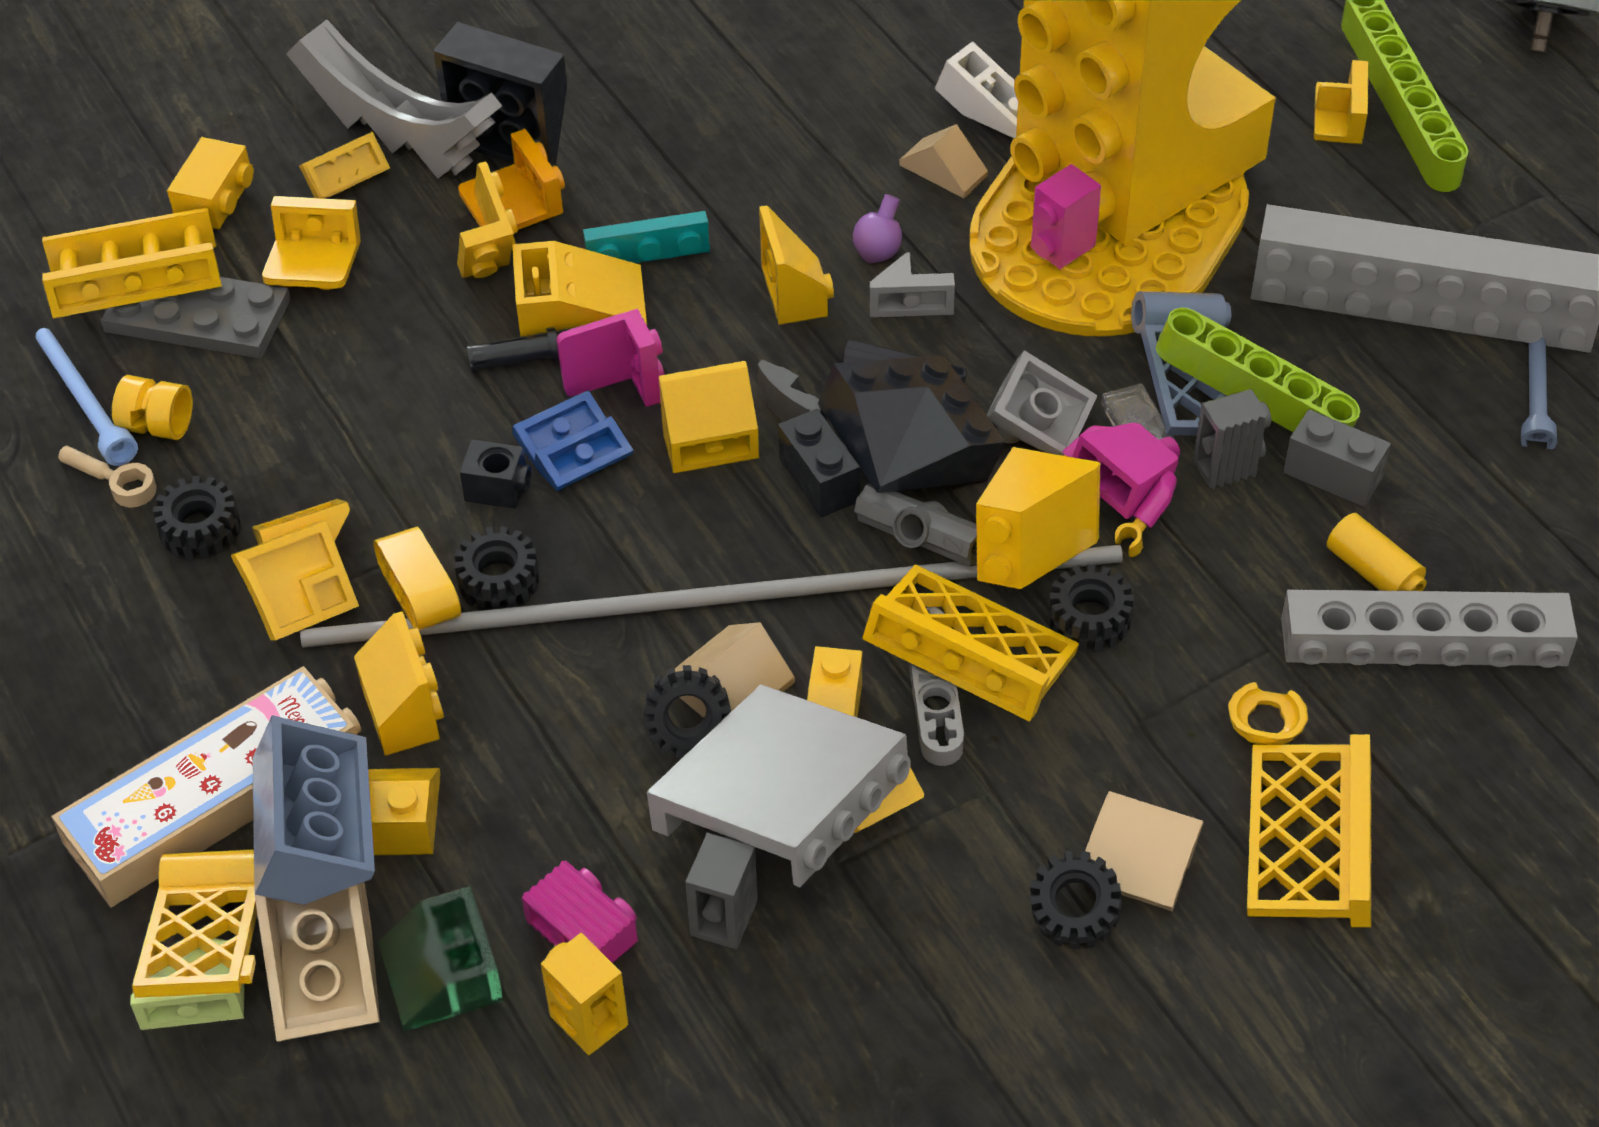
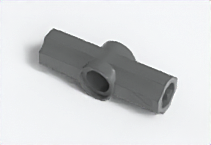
M871 483L865 485L864 490L857 497L854 512L857 513L858 521L894 535L898 542L905 547L915 548L921 546L969 567L977 565L976 524L948 513L946 508L939 502L928 501L923 503L896 491L877 493ZM919 519H921L924 529L921 528Z

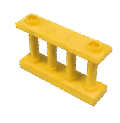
M208 207L42 238L51 271L43 273V284L53 318L222 287L214 252L216 241Z

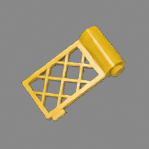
M254 849L162 854L159 864V890L132 984L135 998L240 993L242 984L252 983L256 961L255 955L248 954L257 918L254 895ZM245 902L229 913L220 909L227 903ZM172 905L193 906L177 916L169 911V906ZM205 916L214 920V922L200 930H196L191 926ZM228 930L236 935L220 946L212 941ZM176 933L185 938L169 948L161 944L162 941ZM198 948L207 953L192 963H188L182 958ZM220 963L230 969L229 974H204ZM167 966H171L176 970L175 973L168 977L151 978L152 975Z

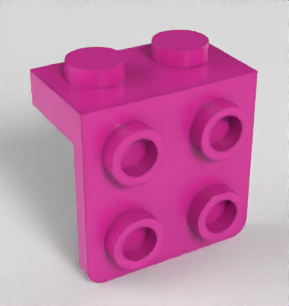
M638 308L572 328L557 336L563 387L568 396L572 397L587 390L592 391L632 379L646 407L661 403L659 376L665 375L657 355L663 353L662 344L655 329H648Z

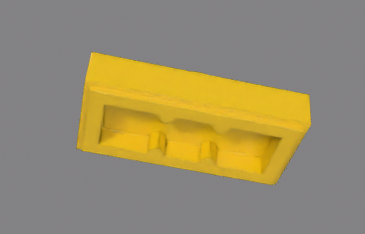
M373 132L299 166L314 197L326 199L390 169Z

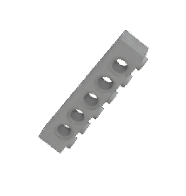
M1287 590L1281 617L1286 662L1310 665L1319 663L1365 665L1372 663L1399 664L1402 666L1414 664H1445L1447 666L1493 665L1496 667L1528 665L1550 668L1568 666L1578 638L1569 593Z

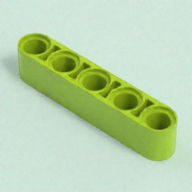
M1180 307L1173 309L1169 313L1156 344L1158 355L1167 363L1227 396L1252 389L1260 402L1263 401L1267 405L1271 420L1291 432L1295 431L1309 409L1354 427L1360 415V408L1358 403L1346 393L1195 310Z

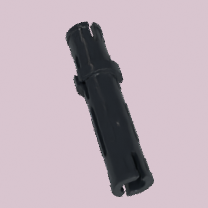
M555 327L546 328L547 332L467 345L471 371L476 372L487 368L546 358L558 361L559 354L556 338L560 333L572 328L555 331Z

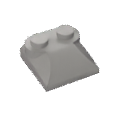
M1024 350L1004 379L987 416L1006 443H1016L1022 440L1046 453L1064 456L1065 454L1062 451L1078 438L1097 395Z

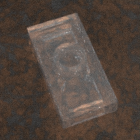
M1142 383L1102 394L1101 405L1113 426L1134 422L1142 425L1158 440L1164 437H1171L1175 440L1173 435L1166 434L1162 416Z

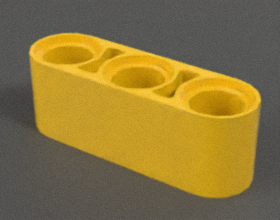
M419 527L410 528L373 541L380 570L413 628L417 627L418 630H422L461 617L460 602L454 585Z

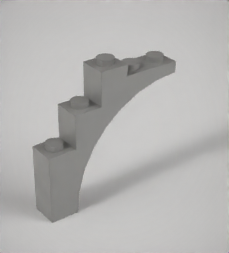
M328 20L300 39L286 53L347 129L358 120L363 125L368 123L392 154L403 145L408 150L413 148L437 179L449 170L454 175H457L473 162V159L468 154L480 145L475 138L495 123L490 115L502 106L492 93L478 101L466 103L438 101L418 94L394 81L372 65L343 38Z

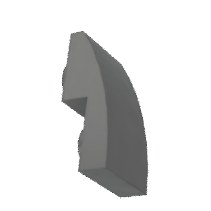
M763 359L757 364L759 395L767 407L782 422L818 409L827 421L826 415L818 405L819 399L814 395L799 391V375L792 373L787 368L776 366Z

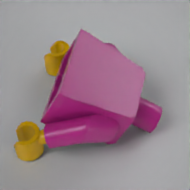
M1134 422L1114 427L1091 426L1062 452L1067 457L1100 462V497L1125 519L1132 516L1136 518L1133 523H1124L1117 527L1115 531V545H1120L1126 538L1135 539L1128 549L1129 557H1135L1140 554L1143 548L1142 532L1146 527L1150 529L1153 527L1171 502L1177 485V478L1174 473L1179 462L1180 448L1173 438L1164 437L1158 440L1142 425Z

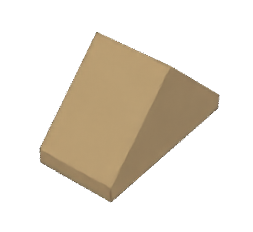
M957 124L924 137L900 159V166L962 198L970 194L988 177V170Z

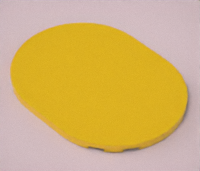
M1011 156L982 197L972 217L970 227L971 261L976 275L991 296L1012 313L1031 323L1054 331L1082 336H1116L1135 333L1132 326L1131 309L1137 292H1204L1244 225L1249 189H1247L1243 172L1126 245L1115 239L1103 227L1097 225L1095 247L1059 269L1047 259L1041 258L1031 248L1035 187L1043 181L1033 182L1025 178L1017 169Z

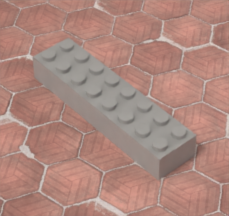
M1267 204L1251 299L1526 343L1537 342L1543 337L1546 340V346L1591 353L1599 327V255Z

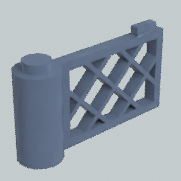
M1139 291L1135 294L1132 302V326L1134 331L1142 336L1166 434L1196 435L1198 433L1197 427H1199L1198 421H1200L1199 415H1201L1200 409L1202 408L1198 401L1188 395L1191 390L1196 387L1213 400L1227 395L1160 358L1156 351L1157 340L1169 313L1173 309L1180 307L1189 308L1224 327H1228L1231 321V306L1228 302H1225L1223 295L1220 293ZM1172 370L1189 383L1181 390L1169 382L1165 374ZM1181 404L1198 417L1196 420H1177L1174 408Z

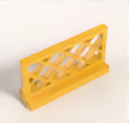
M916 564L887 596L880 594L873 602L862 637L863 640L1029 722L1037 713L1042 698L1075 656L1079 646L1078 642ZM917 583L932 590L934 593H918L914 585ZM956 606H965L975 613H959ZM926 607H942L945 614H929ZM997 626H1006L1016 631V633L1001 634ZM967 627H983L987 634L971 635ZM1039 646H1047L1060 653L1043 654ZM1009 647H1025L1028 654L1013 655Z
M1350 735V745H1253L1247 896L1248 916L1350 918L1351 927H1371L1370 735ZM1263 761H1284L1292 769L1275 781L1263 771ZM1320 761H1341V769L1327 781L1311 770ZM1303 776L1317 789L1299 801L1286 788ZM1262 784L1267 787V789L1264 790L1263 792H1262ZM1339 785H1340V793H1339L1337 790H1335V788L1338 787ZM1278 796L1291 809L1274 821L1261 808ZM1325 796L1340 807V810L1326 822L1310 810L1311 807ZM1302 816L1316 830L1301 842H1298L1284 829ZM1261 824L1266 828L1263 832H1261ZM1339 825H1340V834L1334 830V829L1337 828ZM1276 836L1291 850L1273 863L1260 852V848ZM1324 837H1327L1340 848V851L1326 863H1323L1309 851ZM1299 857L1316 870L1300 884L1296 883L1283 871ZM1260 866H1262L1265 870L1259 875ZM1339 866L1340 876L1334 872ZM1273 878L1277 879L1290 891L1280 900H1259V890ZM1325 878L1339 890V901H1317L1308 891Z

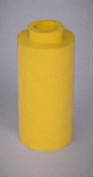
M1351 513L1347 515L1330 533L1326 544L1327 548L1379 591H1423L1427 584V581L1424 579L1426 568L1359 514Z

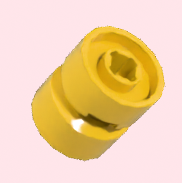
M126 375L120 380L114 393L112 403L113 423L115 426L125 428L130 432L145 434L149 431L152 436L179 440L186 433L192 416L193 397L191 390L187 385L160 381L156 384L154 379Z

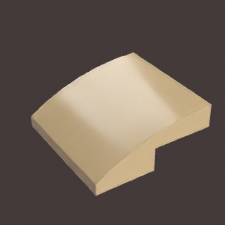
M1109 791L1085 851L1090 852L1091 859L1095 861L1098 856L1105 860L1108 870L1113 868L1117 875V882L1120 883L1121 895L1173 911L1186 869L1189 868L1203 821Z

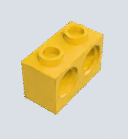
M582 932L568 943L563 942L555 946L541 963L549 1014L589 1056L628 1026L622 972Z

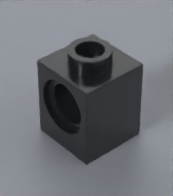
M473 439L460 470L464 501L514 509L517 507L521 492L529 490L532 477L531 466H527L525 463L523 447Z

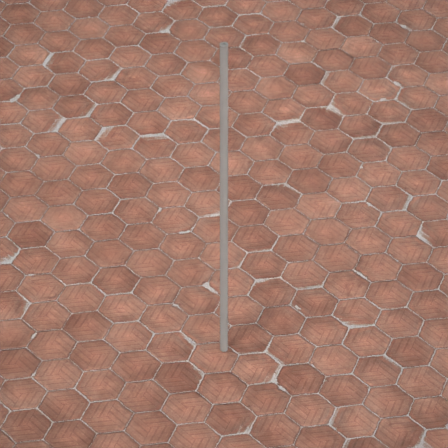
M1121 545L1088 548L1055 569L1072 568L1078 565L1083 567L1087 566V564L1122 563ZM957 561L918 565L947 580L977 578V565L969 567ZM913 566L461 613V617L419 630L420 635L891 587L896 586ZM406 618L408 628L412 629L410 621ZM386 621L300 630L302 648L369 641Z

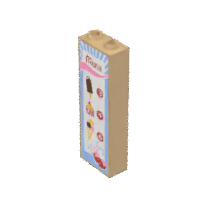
M303 666L51 817L66 849L110 908L159 879V864L162 854L203 852L253 821V756L272 715L355 735L361 732V726L349 708L346 707L341 710L335 703V696L327 682L323 678L315 680Z

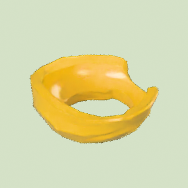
M1252 682L1236 691L1228 703L1233 728L1246 740L1257 745L1287 744L1303 731L1308 721L1306 704L1292 690L1287 694L1268 692L1259 689L1257 683ZM1257 705H1271L1280 709L1285 726L1277 734L1255 730L1248 724V716L1256 709Z

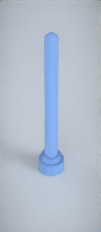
M47 328L39 329L36 333V340L99 433L98 449L104 459L113 466H120L131 461L138 451V444L127 429L114 426L53 333Z

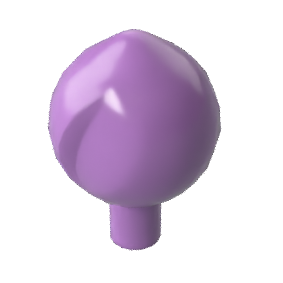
M885 194L878 213L870 212L864 215L854 226L853 244L858 254L866 263L886 261L892 258L901 246V227L898 221L893 219L900 199Z

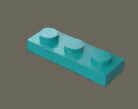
M705 211L583 229L586 250L632 263L710 252L709 227Z

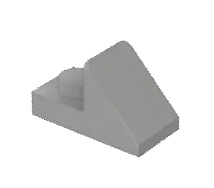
M905 253L870 281V318L954 315V273L911 275L910 253Z

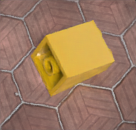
M1013 447L976 503L977 581L1022 589L1096 544L1099 539L1100 462Z

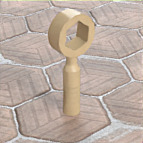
M64 446L59 452V461L100 480L108 479L114 500L121 506L138 507L144 505L156 493L157 486L153 473L144 464L128 463L114 471L110 469L107 463L70 446ZM138 479L143 481L141 487L129 491L123 489L125 483Z

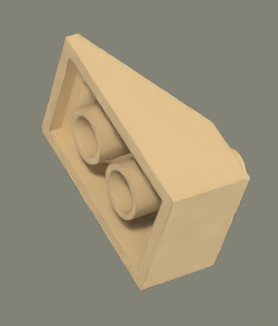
M365 882L305 905L255 895L276 1041L290 1040L380 1022L372 928Z

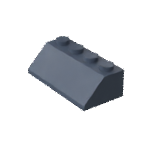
M274 715L271 716L253 756L254 895L305 905L372 879L375 867L366 737Z

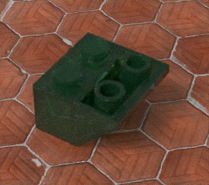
M471 886L421 900L378 942L404 1031L504 1001L498 970Z

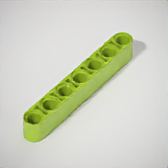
M1346 0L1341 23L1342 30L1359 61H1368V78L1425 182L1436 191L1451 192L1456 190L1461 184L1469 152L1467 145L1385 1Z

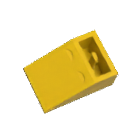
M557 241L512 245L520 336L547 332L546 328L555 327V331L579 327L637 308L647 325L640 264Z

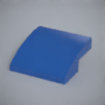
M589 390L513 425L512 435L518 444L523 447L524 453L556 491L632 455L634 451L613 417H605Z

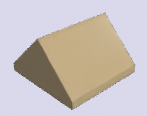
M760 622L727 626L675 668V671L678 672L683 671V665H691L692 671H698L699 667L707 670L710 677L715 675L720 680L722 688L725 687L731 712L760 684L784 692L795 683L793 673ZM688 695L679 697L702 717H705L706 707L700 699Z

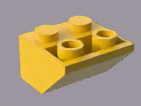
M746 361L659 376L663 436L673 474L759 458L758 426Z
M403 611L393 614L354 656L360 685L385 756L439 740L436 720L444 718L436 692L438 685L431 663H426L424 656H421L425 654V649L420 632L417 627L408 628Z

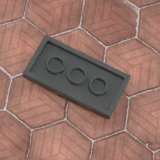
M220 277L222 287L107 308L101 323L104 332L262 359L291 298L289 289L285 287Z

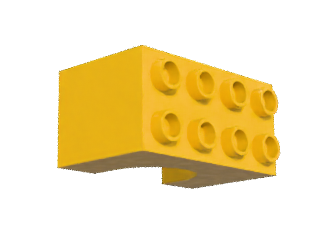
M1024 0V8L1018 14V27L1022 36L1020 74L1014 81V91L1018 100L1016 138L1012 140L1010 146L1012 159L1020 173L1028 180L1038 182L1040 180H1047L1070 164L1076 166L1101 185L1098 225L1108 231L1115 239L1122 242L1123 245H1126L1185 209L1190 204L1265 160L1276 97L1204 46L1223 18L1241 0Z

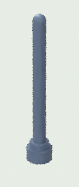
M1542 337L1537 342L1528 343L1529 417L1521 426V445L1527 447V440L1547 442V449H1554L1557 445V426L1547 416L1546 340Z

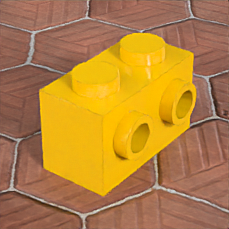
M201 137L167 189L172 212L178 213L208 207L212 228L220 229L227 216L234 212L237 200L244 189L248 188L253 180L254 169L249 162L246 146Z

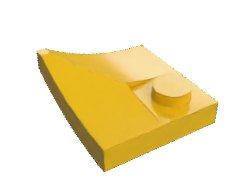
M327 521L317 522L231 555L258 609L270 640H278L359 606Z

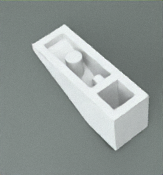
M972 41L946 61L935 90L962 115L1016 138L1018 100L1014 91L1015 80Z

